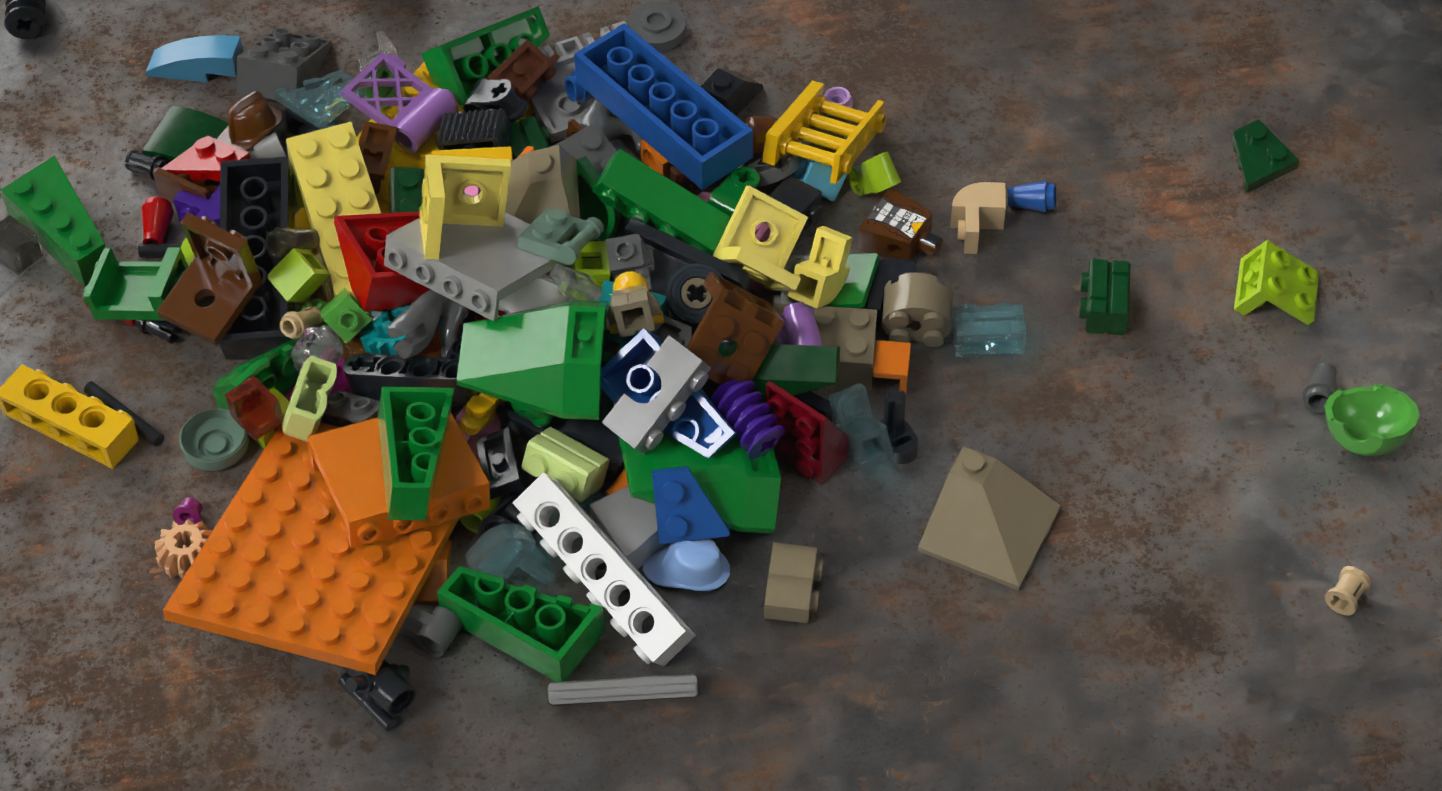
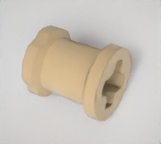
M1354 566L1343 567L1338 583L1325 594V601L1336 613L1347 616L1352 615L1358 608V599L1361 594L1368 592L1372 581L1364 571Z

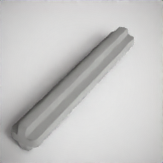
M694 674L551 682L548 685V700L552 705L695 697L698 693L697 677Z

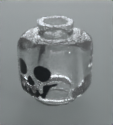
M327 326L306 328L291 352L292 359L295 362V369L300 373L304 362L311 355L337 364L344 352L343 345L338 339L339 335Z

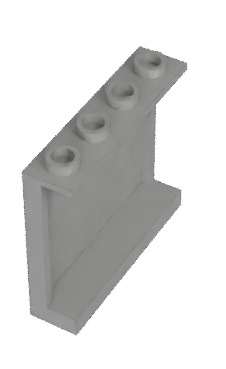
M467 193L464 194L465 196L473 197ZM506 212L504 227L443 224L439 260L424 259L420 218L386 235L384 266L492 321L498 319L500 300L546 273L563 281L571 276L572 264H563L517 248L519 235L530 224Z

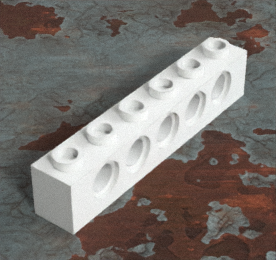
M543 472L512 502L520 511L517 515L519 521L531 532L535 529L543 537L540 541L542 547L552 557L560 556L566 563L563 567L565 573L575 583L583 582L590 590L586 594L588 599L593 604L602 606L603 609L606 608L613 616L610 620L611 625L623 637L629 634L637 644L633 648L634 651L647 664L654 662L665 666L696 636L555 478ZM559 511V522L555 526L550 527V516L554 512ZM582 536L583 546L580 551L573 554L572 544L576 538ZM601 563H606V574L601 579L596 580L595 570L597 566ZM629 589L630 600L626 605L620 607L618 597L623 590ZM652 615L654 617V627L650 632L644 634L642 622L646 617Z

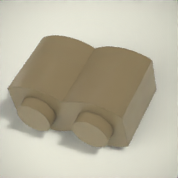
M773 542L764 603L765 619L808 624L810 612L817 613L819 591L813 590L814 581L821 582L823 559H817V547Z

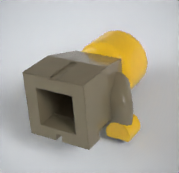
M634 271L620 274L613 284V295L611 296L612 300L607 314L611 334L619 332L620 337L634 335L636 334L635 331L639 330L640 332L643 328L649 331L655 330L656 324L664 323V315L659 302L648 291V284L645 278L640 273Z

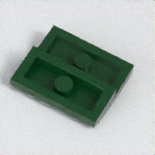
M171 106L143 148L142 153L153 157L155 155L163 156L169 163L192 147L197 140L207 135L217 139L228 127V122L194 109Z

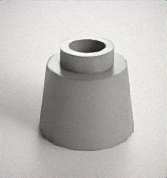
M276 132L259 141L254 146V150L249 152L251 159L286 157Z

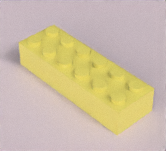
M347 122L286 139L288 157L315 242L325 267L331 274L329 278L334 297L344 288L355 297L351 289L334 224L335 216L381 213L352 122Z

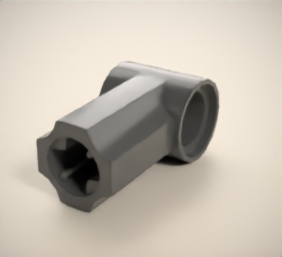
M414 602L399 632L415 639L418 646L425 652L440 657L459 633L463 624L460 618L447 608L436 607L432 610Z

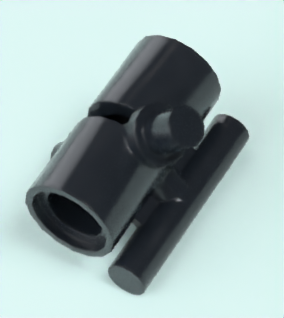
M385 659L376 675L342 667L347 673H344L339 678L338 684L385 731L392 730L397 724V720L393 716H397L407 710L417 694L416 689L405 680L410 676L409 667L404 664L399 666L394 663L389 664Z

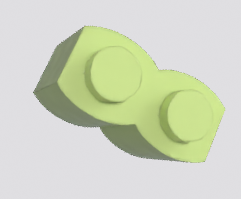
M312 355L304 362L283 419L282 427L284 434L308 442L307 436L316 434L336 379L337 368L335 363Z

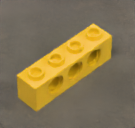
M21 364L0 387V408L4 415L111 469H114L139 441L134 425L135 421L127 412L123 410L116 411L106 406L97 397H87L79 393L72 385L68 383L61 384L51 379L42 370H33Z

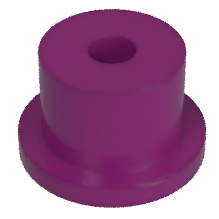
M194 498L183 499L181 505L174 509L173 519L179 525H183L188 518L194 525L201 522L202 504Z

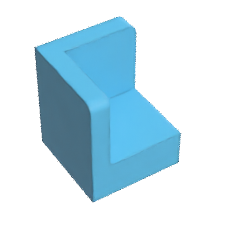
M800 157L801 165L791 176L822 191V197L827 200L834 201L847 174H844L837 184L830 183L832 166Z

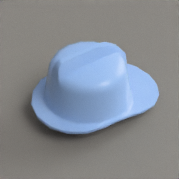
M709 538L666 543L643 563V572L648 580L659 586L707 592L718 589L726 583L730 575V564L720 552L716 543Z

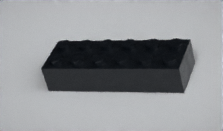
M288 156L221 161L220 228L228 232L231 230L237 231L248 240L249 248L255 257V263L263 281L219 343L226 359L257 357L292 340V338L286 337L282 333L280 321L284 314L295 311V302H287L268 279V274L295 248L294 173Z

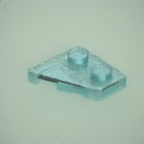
M343 70L329 73L322 78L303 81L304 87L286 92L284 87L278 88L275 91L276 101L322 129L352 105L341 96V90L354 77ZM358 87L354 93L362 98L366 94V87Z

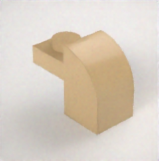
M973 183L962 188L955 195L952 202L950 228H958L957 240H964V254H977L979 229H1004L1006 211L1005 183Z

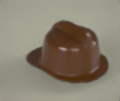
M253 91L229 107L227 111L228 127L219 135L217 140L247 152L281 123L283 119L282 112L276 108H271L260 92Z

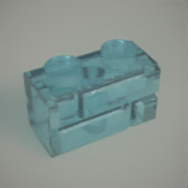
M1001 302L995 306L965 304L961 307H954L952 335L955 357L1025 354L1027 332L1023 305Z

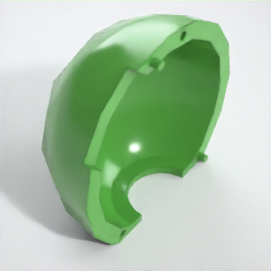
M1380 383V385L1373 384V387H1354L1344 391L1338 389L1328 397L1324 406L1327 426L1334 440L1349 452L1367 457L1389 455L1411 439L1420 416L1417 404L1407 394L1395 388L1384 386L1383 383Z

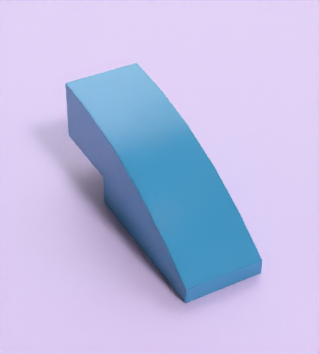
M227 35L199 36L168 43L154 50L146 70V75L149 77L208 82L211 74L236 76L237 56L244 52L240 36Z

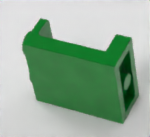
M168 247L162 262L118 261L111 248H104L99 261L95 263L94 273L83 293L84 302L89 307L94 319L164 320L159 317L157 310L188 268L181 248Z

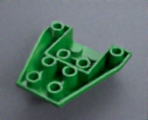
M569 300L498 316L496 321L487 318L464 323L457 385L562 419L599 420L601 364L604 333L607 330L608 301Z
M662 431L664 435L660 443L653 450L648 449L644 455L619 437L631 497L655 504L651 470L688 466L698 480L702 490L707 493L713 502V506L722 520H725L728 528L739 532H774L781 482L774 448L765 455L751 460L748 458V451L741 447L740 440L734 436L710 459Z

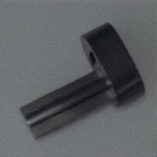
M891 388L887 391V397H885L884 419L878 424L877 441L883 452L892 462L904 465L916 458L918 438L908 422L905 421V392L903 390L896 392L894 388ZM896 440H899L901 445L896 447Z

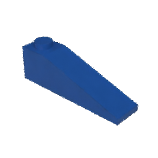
M643 328L601 368V388L615 404L623 394H626L637 403H648L654 400L660 393V376L647 365L664 342L658 334ZM701 388L697 392H692L685 401L686 407L681 416L675 421H670L663 431L711 459L736 435V432Z

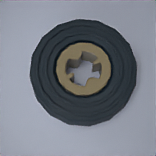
M700 263L685 265L676 270L668 281L665 291L668 308L672 315L683 324L698 326L713 300V297L703 283L710 272L720 277L722 276L711 266ZM692 287L695 290L703 288L706 292L703 293V298L706 299L703 302L697 299L691 302L688 299L691 292L688 290Z

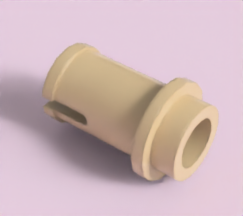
M309 306L299 312H287L280 321L282 333L286 337L298 339L305 331L321 326L323 319L320 310L317 307L312 308V306Z

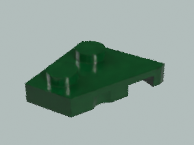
M1259 119L1233 131L1231 141L1234 152L1238 155L1237 165L1243 174V188L1246 193L1297 169L1299 159Z

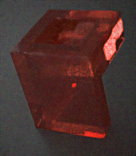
M255 376L225 394L231 417L254 440L260 439L283 423L284 418L278 399Z

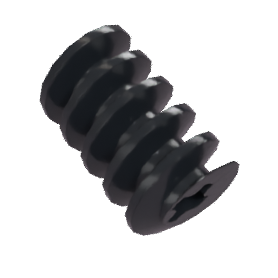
M6 0L4 23L8 33L20 39L36 38L40 33V29L45 24L46 0Z

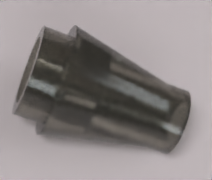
M276 227L266 236L268 254L273 259L282 260L293 248L310 250L317 248L320 243L319 234L314 228Z

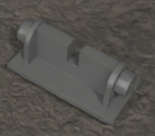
M338 391L329 395L324 414L327 415L332 425L344 427L377 418L380 401L345 391Z

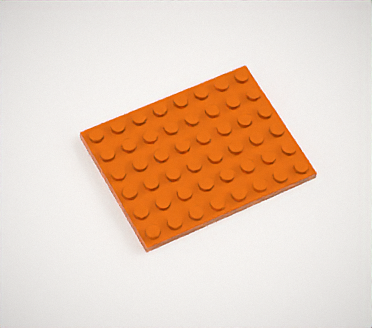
M282 421L164 607V620L376 675L459 518L351 549L345 521L320 470L314 472L310 464L308 442L284 434ZM320 422L316 434L341 427Z

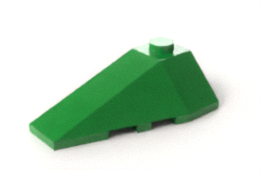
M539 6L422 52L421 55L432 82L438 88L446 89L453 93L457 103L463 107L478 79H487L526 39L538 48L550 36Z

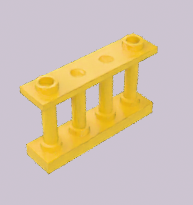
M812 80L766 133L762 162L775 166L783 155L787 156L788 153L832 166L830 183L837 184L844 174H849L854 161L874 136L883 131L886 122V115L882 114L884 101L878 100L868 113L826 101V97L823 96L824 84ZM822 113L858 123V125L855 126L821 115ZM812 126L819 129H823L829 132L846 136L848 138L842 139L836 136L810 129V127ZM799 140L836 150V152L832 153L799 143Z

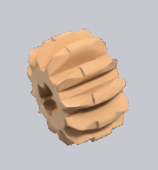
M189 518L183 525L173 521L171 530L161 529V539L155 541L156 560L159 567L165 570L170 578L179 575L183 579L212 533V530H208L203 521L194 525Z

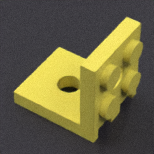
M425 155L426 170L425 179H423L422 184L423 200L422 209H420L419 214L424 259L439 260L443 224L504 227L511 170L510 159ZM468 186H477L481 189V192L474 197H468L462 193Z
M746 186L713 256L748 272L750 279L764 285L763 288L769 291H795L801 278L785 270L784 267L808 217L759 190ZM761 222L767 224L770 229V236L765 242H760L755 236V229Z

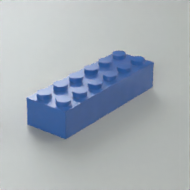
M625 23L574 53L576 82L701 190H704L753 158V130Z

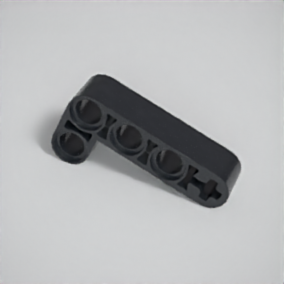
M462 337L453 342L446 357L413 356L403 359L398 355L360 353L352 355L343 363V370L352 394L380 401L382 387L454 388L453 406L466 405L473 396H478L480 393L457 385Z

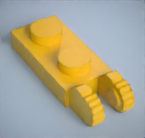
M480 393L479 396H473L465 407V412L467 413L460 420L459 428L467 435L478 434L497 416L496 409L499 405L504 406L506 400Z

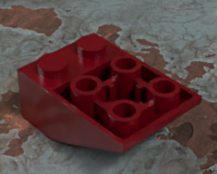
M769 381L766 384V403L770 406V411L767 415L775 414L778 420L774 426L782 425L785 428V433L773 447L776 459L784 460L795 467L803 477L811 478L823 485L848 459L849 437L827 417Z

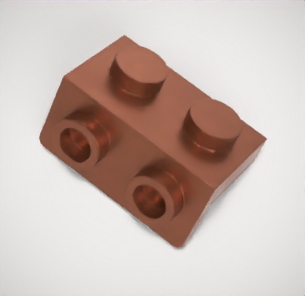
M526 39L487 79L509 80L514 86L513 91L516 95L528 102L539 90L536 86L541 81L545 84L548 83L557 73L558 69L555 65L560 56L555 52L548 58Z

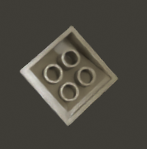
M557 145L527 152L510 162L511 170L506 213L529 224L536 220L547 208L560 209L568 215L580 219L576 158L564 148ZM572 235L567 241H571L576 235Z
M963 446L949 471L918 546V551L1019 591L1060 511L1061 505L998 459Z

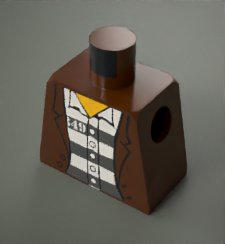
M890 187L859 226L858 250L865 253H877L879 257L885 259L893 258L912 261L919 250L936 256L942 246L943 238L931 233L932 214L929 210Z

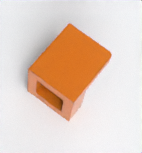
M876 340L873 377L900 379L899 391L903 390L906 394L911 343Z

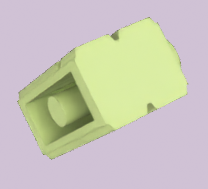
M549 427L541 432L540 435L538 434L529 440L521 468L535 477H539L545 472L555 478L572 498L582 502L590 494H594L601 489L610 461L603 455Z

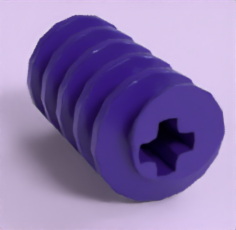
M731 380L718 387L712 395L711 401L718 407L720 413L736 432L735 438L740 440L741 447L748 451V458L751 460L759 458L771 451L785 433V428L782 425L774 426L778 418L775 414L767 415L770 411V406L768 403H760L763 395L759 391L753 392L755 389L753 381L749 380L741 383L739 380Z

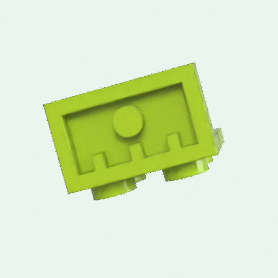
M1266 240L1240 259L1234 310L1245 316L1255 308L1263 306L1266 301H1269L1306 325L1314 322L1319 272L1286 250Z

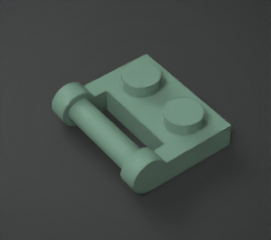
M547 208L519 235L517 248L570 265L579 258L580 251L590 240H596L603 233L604 227L602 222L595 217H590L585 221L570 216L563 210ZM572 235H576L571 241H567Z

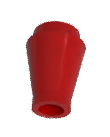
M149 197L146 199L145 204L141 206L143 244L163 243L174 215V210L169 200L162 197Z

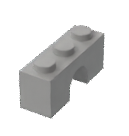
M670 335L647 363L660 376L661 390L658 396L651 402L637 403L626 394H623L602 422L644 455L648 449L653 450L660 443L664 435L662 431L670 421H675L681 416L686 407L685 401L693 391L697 392L704 386L708 379L707 373L711 369L710 366Z

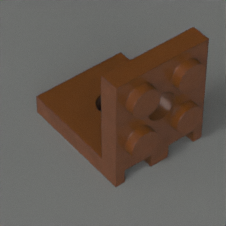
M188 212L180 224L195 258L160 305L157 313L160 318L218 346L263 281L255 263V257L249 248L248 240L242 234L234 230L230 232L223 230L212 219L206 216L199 218ZM202 297H215L214 302L210 306H197L198 301Z
M710 272L703 284L713 297V300L686 348L711 367L707 373L708 379L720 385L731 380H739L741 383L749 380L752 381L785 321L771 303ZM726 339H733L738 344L736 352L731 356L719 354V345Z

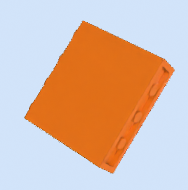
M452 413L426 520H388L378 417L307 436L310 464L314 472L320 470L345 521L351 549L490 509L489 481Z

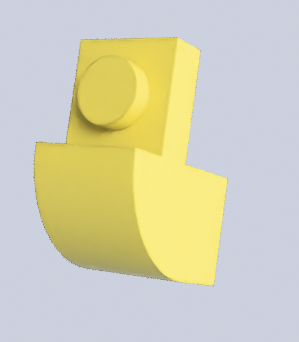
M825 226L818 227L809 260L795 266L794 275L800 277L801 280L795 291H789L788 297L804 302V304L816 309L831 303L847 279L850 267L846 266L853 237Z

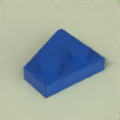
M688 466L651 470L659 544L730 536L725 520H722L714 508L713 502L707 493L702 490L698 480Z

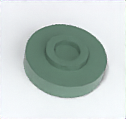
M209 409L194 415L184 424L180 432L179 442L183 456L189 464L201 470L217 471L234 465L244 456L248 448L249 437L244 421L236 413L225 409Z

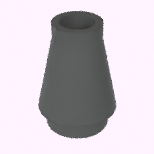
M1318 364L1303 391V400L1307 408L1313 412L1325 413L1324 406L1328 397L1337 391V371L1332 364Z

